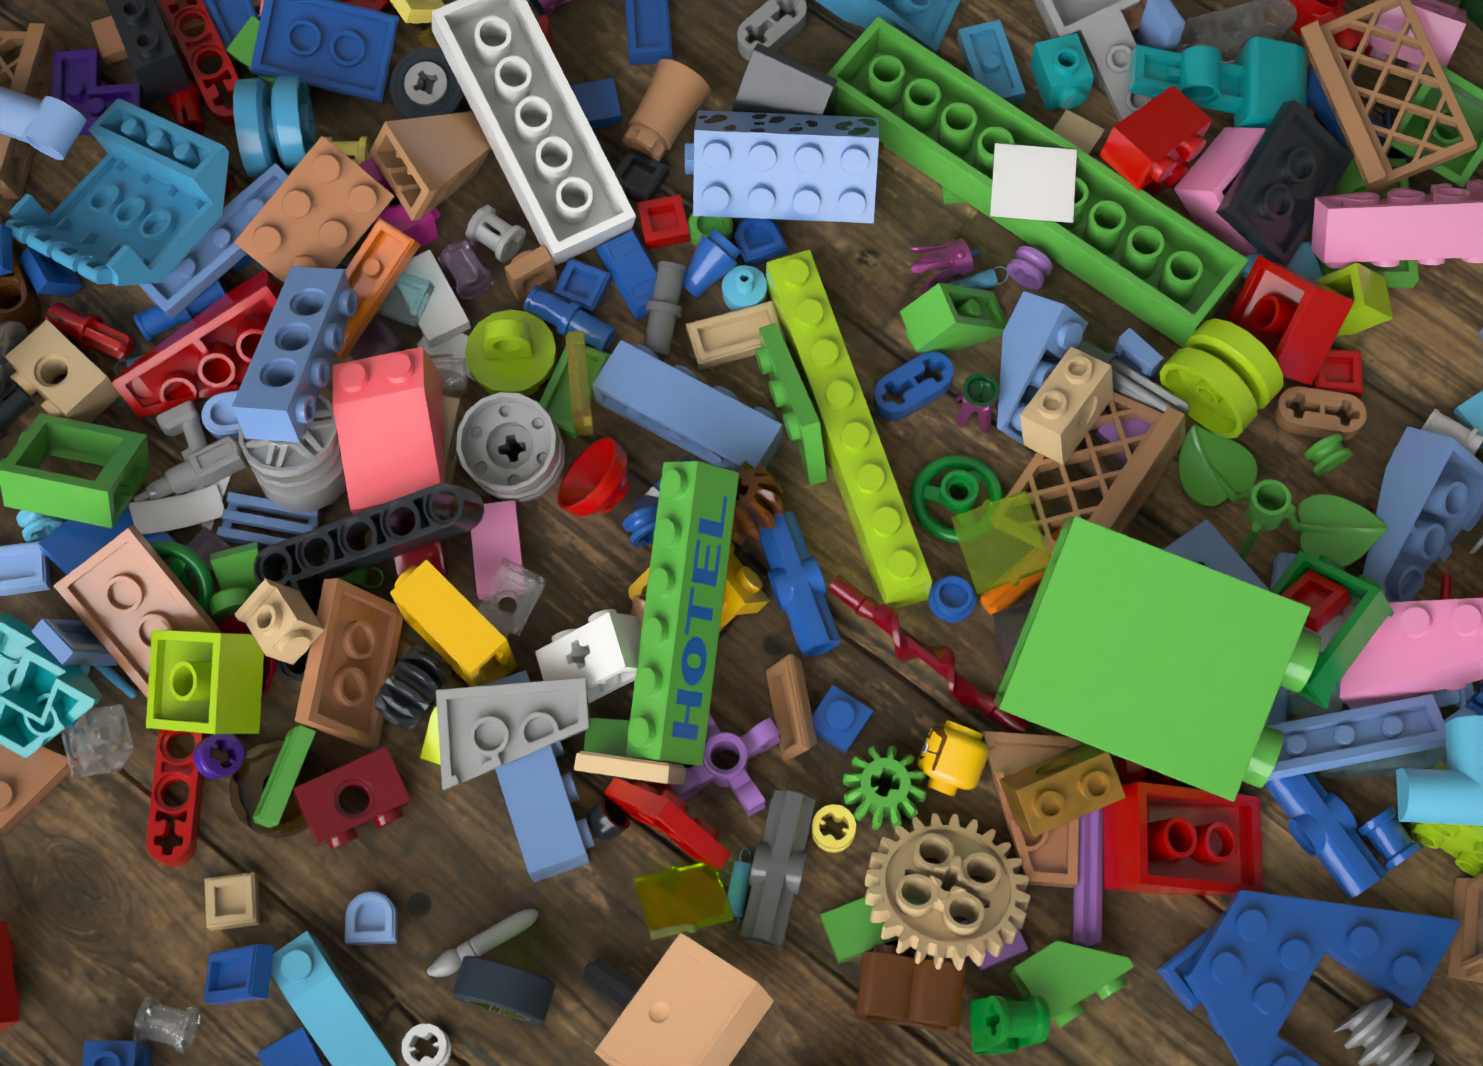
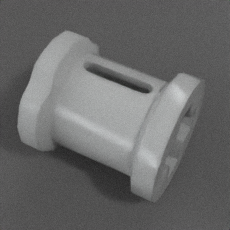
M487 204L478 209L472 216L465 235L470 241L474 243L479 241L495 252L496 259L505 263L511 260L521 248L525 240L526 231L519 225L511 226L496 215V209Z

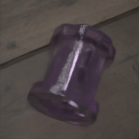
M471 239L457 240L449 244L438 257L442 268L449 269L456 280V291L462 299H471L483 294L490 289L495 281L493 272L488 268H484L476 255L477 246Z

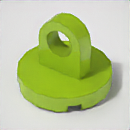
M512 309L492 313L480 321L468 336L465 350L471 377L491 395L499 392L520 393L524 396L533 394L540 389L539 386L547 378L548 380L550 379L555 370L558 357L553 333L544 321L527 311Z

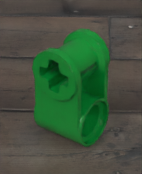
M989 996L968 1001L972 1054L1013 1053L1019 1051V1048L1043 1043L1049 1035L1051 1016L1048 1004L1042 996H1027L1017 1000L1011 997Z

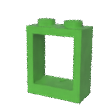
M40 413L28 430H24L21 433L18 443L7 458H3L0 461V486L3 504L5 507L113 529L151 471L147 435ZM49 455L105 466L95 481L39 470Z

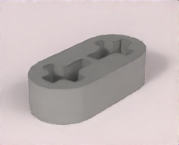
M768 0L738 27L737 47L740 55L749 61L753 49L757 43H760L759 41H754L750 44V36L758 39L764 35V43L762 45L778 52L805 27L807 21L806 1ZM783 10L786 13H790L794 10L795 17L793 18L787 14L780 19V11Z

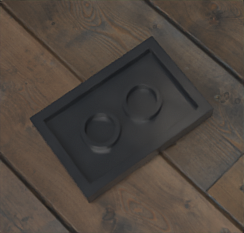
M1296 100L1283 102L1217 208L1216 213L1264 257L1281 265L1288 266L1313 225L1315 197L1330 196L1354 156Z

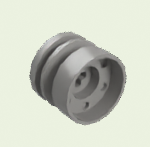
M499 392L480 399L465 413L458 427L456 450L462 467L487 494L502 501L515 500L516 503H525L542 497L556 485L565 467L566 447L560 430L537 401L520 393ZM518 443L526 451L520 452L518 454V461L512 462L505 454L511 453L513 444Z
M320 393L316 401L314 419L310 424H307L300 443L245 438L239 425V445L266 498L270 499L280 508L297 513L317 511L334 503L347 490L333 407L330 401Z

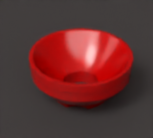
M609 437L602 438L587 447L572 463L560 484L557 495L558 505L563 510L576 517L597 513L604 514L610 512L625 497L630 486L628 481V458L626 451L618 442Z

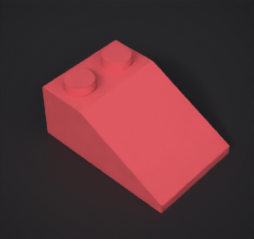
M424 347L333 365L332 405L351 512L357 514L433 485L445 483L442 375Z

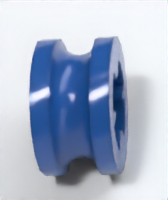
M658 505L641 508L623 521L624 530L632 532L630 537L632 546L643 547L653 543Z

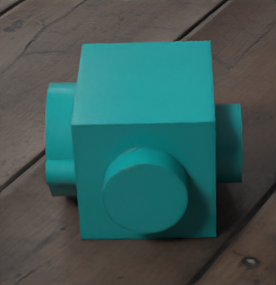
M1078 33L1035 43L1030 69L1045 110L1048 111L1056 108L1072 109L1088 101L1094 76Z

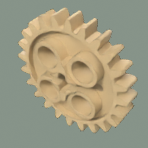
M934 813L932 814L930 826L925 827L917 817L912 818L910 833L903 827L897 826L894 829L893 840L883 837L880 842L879 853L872 852L869 864L870 870H867L864 884L869 887L866 891L865 904L874 906L870 920L872 923L885 922L881 933L883 940L896 935L899 937L897 953L900 954L906 951L910 946L916 949L915 963L917 964L929 954L934 956L935 968L939 970L945 958H952L956 969L962 970L965 956H970L977 966H981L984 961L985 950L996 958L999 957L1003 942L1012 945L1017 934L1016 928L1022 929L1026 917L1024 911L1027 910L1030 895L1025 893L1029 877L1019 875L1023 861L1021 858L1007 859L1011 848L1009 842L997 846L993 844L996 830L991 829L983 835L976 833L978 820L973 819L967 828H963L959 825L958 815L953 814L949 825H942L940 818ZM923 858H935L940 861V864L928 863ZM979 876L987 880L988 883H979L970 877ZM905 898H917L924 904H910ZM952 917H965L972 924H960Z

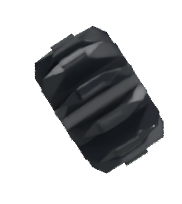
M420 644L411 647L388 675L385 683L375 696V709L384 715L383 718L395 726L399 725L405 730L415 728L436 701V690H443L452 675V666L432 649L428 650Z

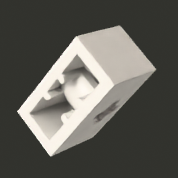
M606 609L589 616V623L578 629L564 630L552 636V643L535 651L543 680L587 678L589 703L634 681L642 629L638 616L619 614L614 609Z

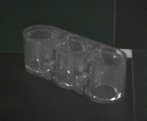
M1256 0L1184 20L1186 23L1176 53L1182 54L1188 48L1187 45L1192 47L1198 45L1212 46L1221 52L1222 62L1236 64V55L1252 37H1263L1287 42L1296 21V8L1289 0Z

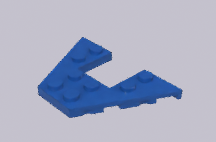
M1239 890L1233 894L1184 975V978L1195 997L1203 1003L1207 1010L1208 1020L1216 1034L1222 1036L1238 1066H1320L1278 1037L1277 1033L1324 953L1403 1008H1414L1458 931L1461 922L1455 919Z

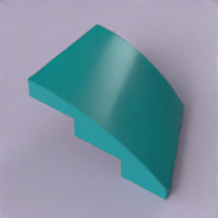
M5 612L0 615V744L20 756L28 758L95 706L102 695L78 665H62L31 632L32 628Z

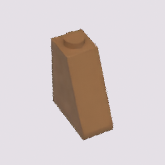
M470 111L385 121L369 153L411 220L417 221L473 178L491 151V147L474 113Z

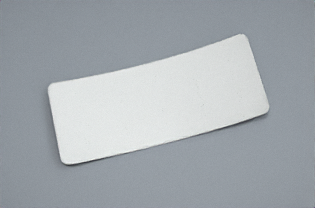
M211 485L177 496L132 502L128 505L133 523L141 534L158 533L201 524L220 518L223 509H225L217 485Z

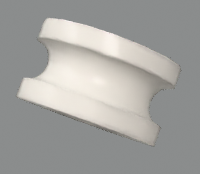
M419 1024L412 1027L406 1033L402 1041V1054L404 1060L410 1066H445L451 1056L452 1045L446 1033L437 1026ZM435 1035L438 1042L433 1043V1046L439 1049L437 1055L433 1059L424 1056L419 1062L415 1054L420 1053V1051L414 1047L417 1040L421 1037L428 1041Z

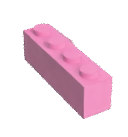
M1483 180L1467 181L1466 189L1453 188L1452 184L1449 183L1432 184L1430 194L1407 187L1396 188L1387 192V198L1380 199V196L1373 192L1315 197L1311 251L1327 267L1335 269L1345 268L1354 264V262L1370 261L1371 264L1380 267L1398 266L1400 260H1416L1420 264L1441 265L1445 263V258H1462L1463 261L1470 263H1483Z

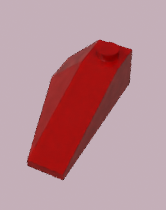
M267 269L261 271L229 291L114 377L111 381L112 385L139 418L166 412L187 401H192L194 404L197 400L209 398L219 393L238 391L282 287Z

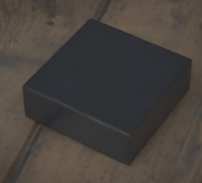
M630 147L614 174L626 197L638 203L654 199L669 175V166Z

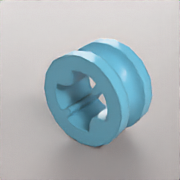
M21 510L16 516L18 525L24 528L22 536L26 542L41 541L64 523V519L24 510Z

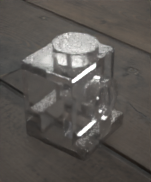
M503 557L477 610L505 638H507L509 632L520 636L539 596H541L545 588L546 578ZM504 597H512L517 602V608L512 612H508L500 608L499 601Z
M123 704L92 708L78 718L72 729H65L61 733L72 779L121 771L134 750Z

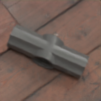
M788 790L774 791L766 820L767 825L763 842H758L749 879V885H752L740 934L741 939L767 947L782 948L790 921L794 895L798 896L808 854V852L804 851L816 799Z

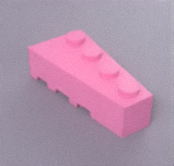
M1483 598L1388 602L1394 615L1392 617L1387 616L1340 680L1339 698L1351 709L1418 697L1443 689L1450 692L1466 688L1467 683L1482 680ZM1347 608L1344 609V623L1353 612Z

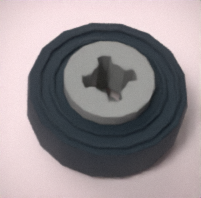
M424 47L411 51L399 60L392 72L390 91L393 103L405 119L461 113L468 103L442 49Z

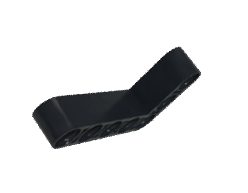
M440 483L272 544L262 549L256 556L254 575L257 587L266 578L298 590L315 616H317L322 592L321 584L324 582V579L339 578L470 531L477 527L482 520L484 503L480 495L474 490L449 483ZM457 497L459 501L458 512L451 518L449 506L452 500ZM412 513H414L416 521L413 530L410 533H408L406 525L409 516ZM371 529L373 537L372 542L369 545V547L366 548L364 540L365 535L368 532V530ZM329 545L330 555L325 563L323 552L325 547ZM287 560L288 571L285 577H283L282 567ZM309 649L294 665L276 659L281 675L293 682H303L306 668L305 657Z

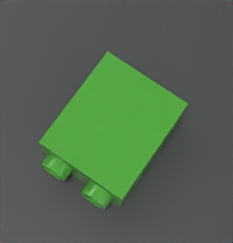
M1072 516L1065 519L993 703L1000 710L1234 802L1242 781L1262 788L1272 774L1281 751L1283 731L1266 725V720L1280 686L1299 693L1306 685L1319 655L1321 636L1303 630L1311 609L1309 606L1080 517Z

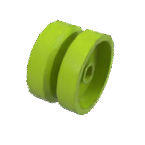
M1216 318L1204 321L1190 336L1186 343V348L1178 349L1159 372L1162 387L1190 404L1191 407L1187 418L1204 430L1225 439L1238 438L1255 419L1257 410L1264 409L1284 386L1283 373L1268 349L1248 331L1229 321Z

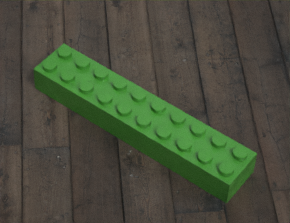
M877 16L826 74L837 79L836 115L879 118V141L884 143L883 146L1181 347L1186 348V343L1190 336L1204 321L1210 320L1238 285L1249 261L1247 258L1142 189L1137 191L1122 176ZM995 143L1077 150L1073 223L990 216Z

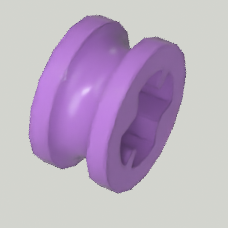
M1021 246L1015 252V259H1012L1007 264V273L1018 284L1029 289L1038 290L1044 284V276H1048L1053 269L1052 262L1037 249Z

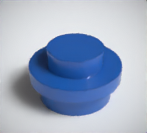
M955 575L938 579L932 585L928 597L932 613L938 619L948 623H957L967 619L973 613L977 601L976 592L971 583Z

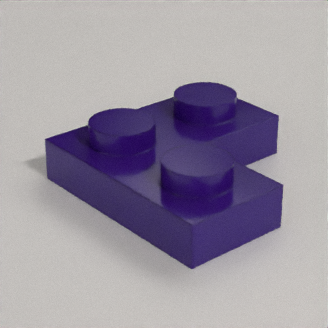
M97 49L53 52L52 97L67 103L86 118V123L79 135L91 134L88 129L117 98L144 109L145 92L140 83L101 86L102 57Z

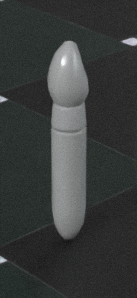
M536 909L521 910L475 935L456 949H447L427 969L428 975L444 977L455 973L460 969L465 956H481L528 929L537 920L539 911Z

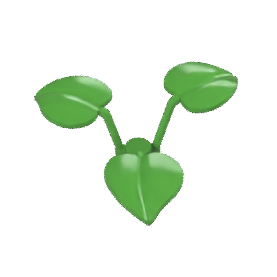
M1193 425L1185 437L1178 460V476L1180 485L1189 499L1209 509L1219 507L1228 498L1234 504L1249 500L1245 509V515L1251 528L1238 554L1244 562L1260 530H1274L1282 524L1284 518L1287 519L1293 531L1302 532L1299 538V548L1302 552L1317 559L1321 555L1327 556L1343 568L1360 560L1387 531L1388 527L1369 510L1347 499L1329 494L1313 495L1304 499L1299 504L1297 510L1298 522L1295 516L1296 507L1290 505L1291 493L1283 483L1276 480H1264L1256 486L1254 485L1257 477V464L1252 454L1244 446L1232 439L1216 436L1197 425Z

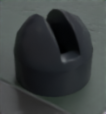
M607 796L602 797L587 813L586 821L588 827L593 826L596 830L593 836L598 839L611 840L619 836L630 826L628 813Z

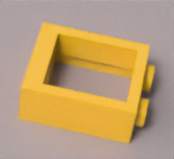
M427 559L419 567H410L398 577L394 585L395 588L390 594L404 620L435 652L443 657L444 661L452 666V669L470 687H478L505 678L518 667L507 639Z

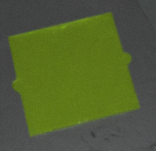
M1025 491L995 502L985 500L983 506L951 517L978 595L1009 583L1017 586L1020 583V579L1046 570L1050 558Z
M703 862L681 868L672 866L668 871L634 879L635 889L651 940L687 931L689 933H696L699 928L734 920L733 912L717 869Z

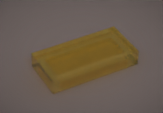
M584 330L567 332L565 338L574 430L578 436L592 435L594 430Z

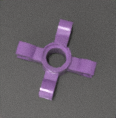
M709 713L703 765H694L687 768L684 785L672 784L671 788L678 798L686 801L710 783L720 787H730L741 807L750 818L766 808L764 804L766 801L747 774L748 760L778 744L781 741L778 737L781 733L772 719L768 718L739 738L732 733H721ZM721 751H731L739 757L737 765L729 770H721L715 767L712 760Z

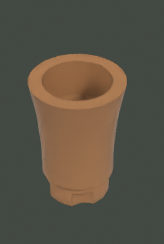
M670 59L659 60L651 83L639 107L629 121V128L622 138L623 143L629 149L631 147L660 161L665 151L672 147L693 114L711 95V89L707 82L695 71L677 61Z

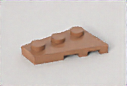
M982 731L984 734L982 742L990 750L987 760L1016 857L1021 858L1023 861L1020 869L1022 875L1029 877L1028 885L1075 888L1078 885L1079 818L1032 837L1016 825L999 779L1081 745V741L1064 736Z

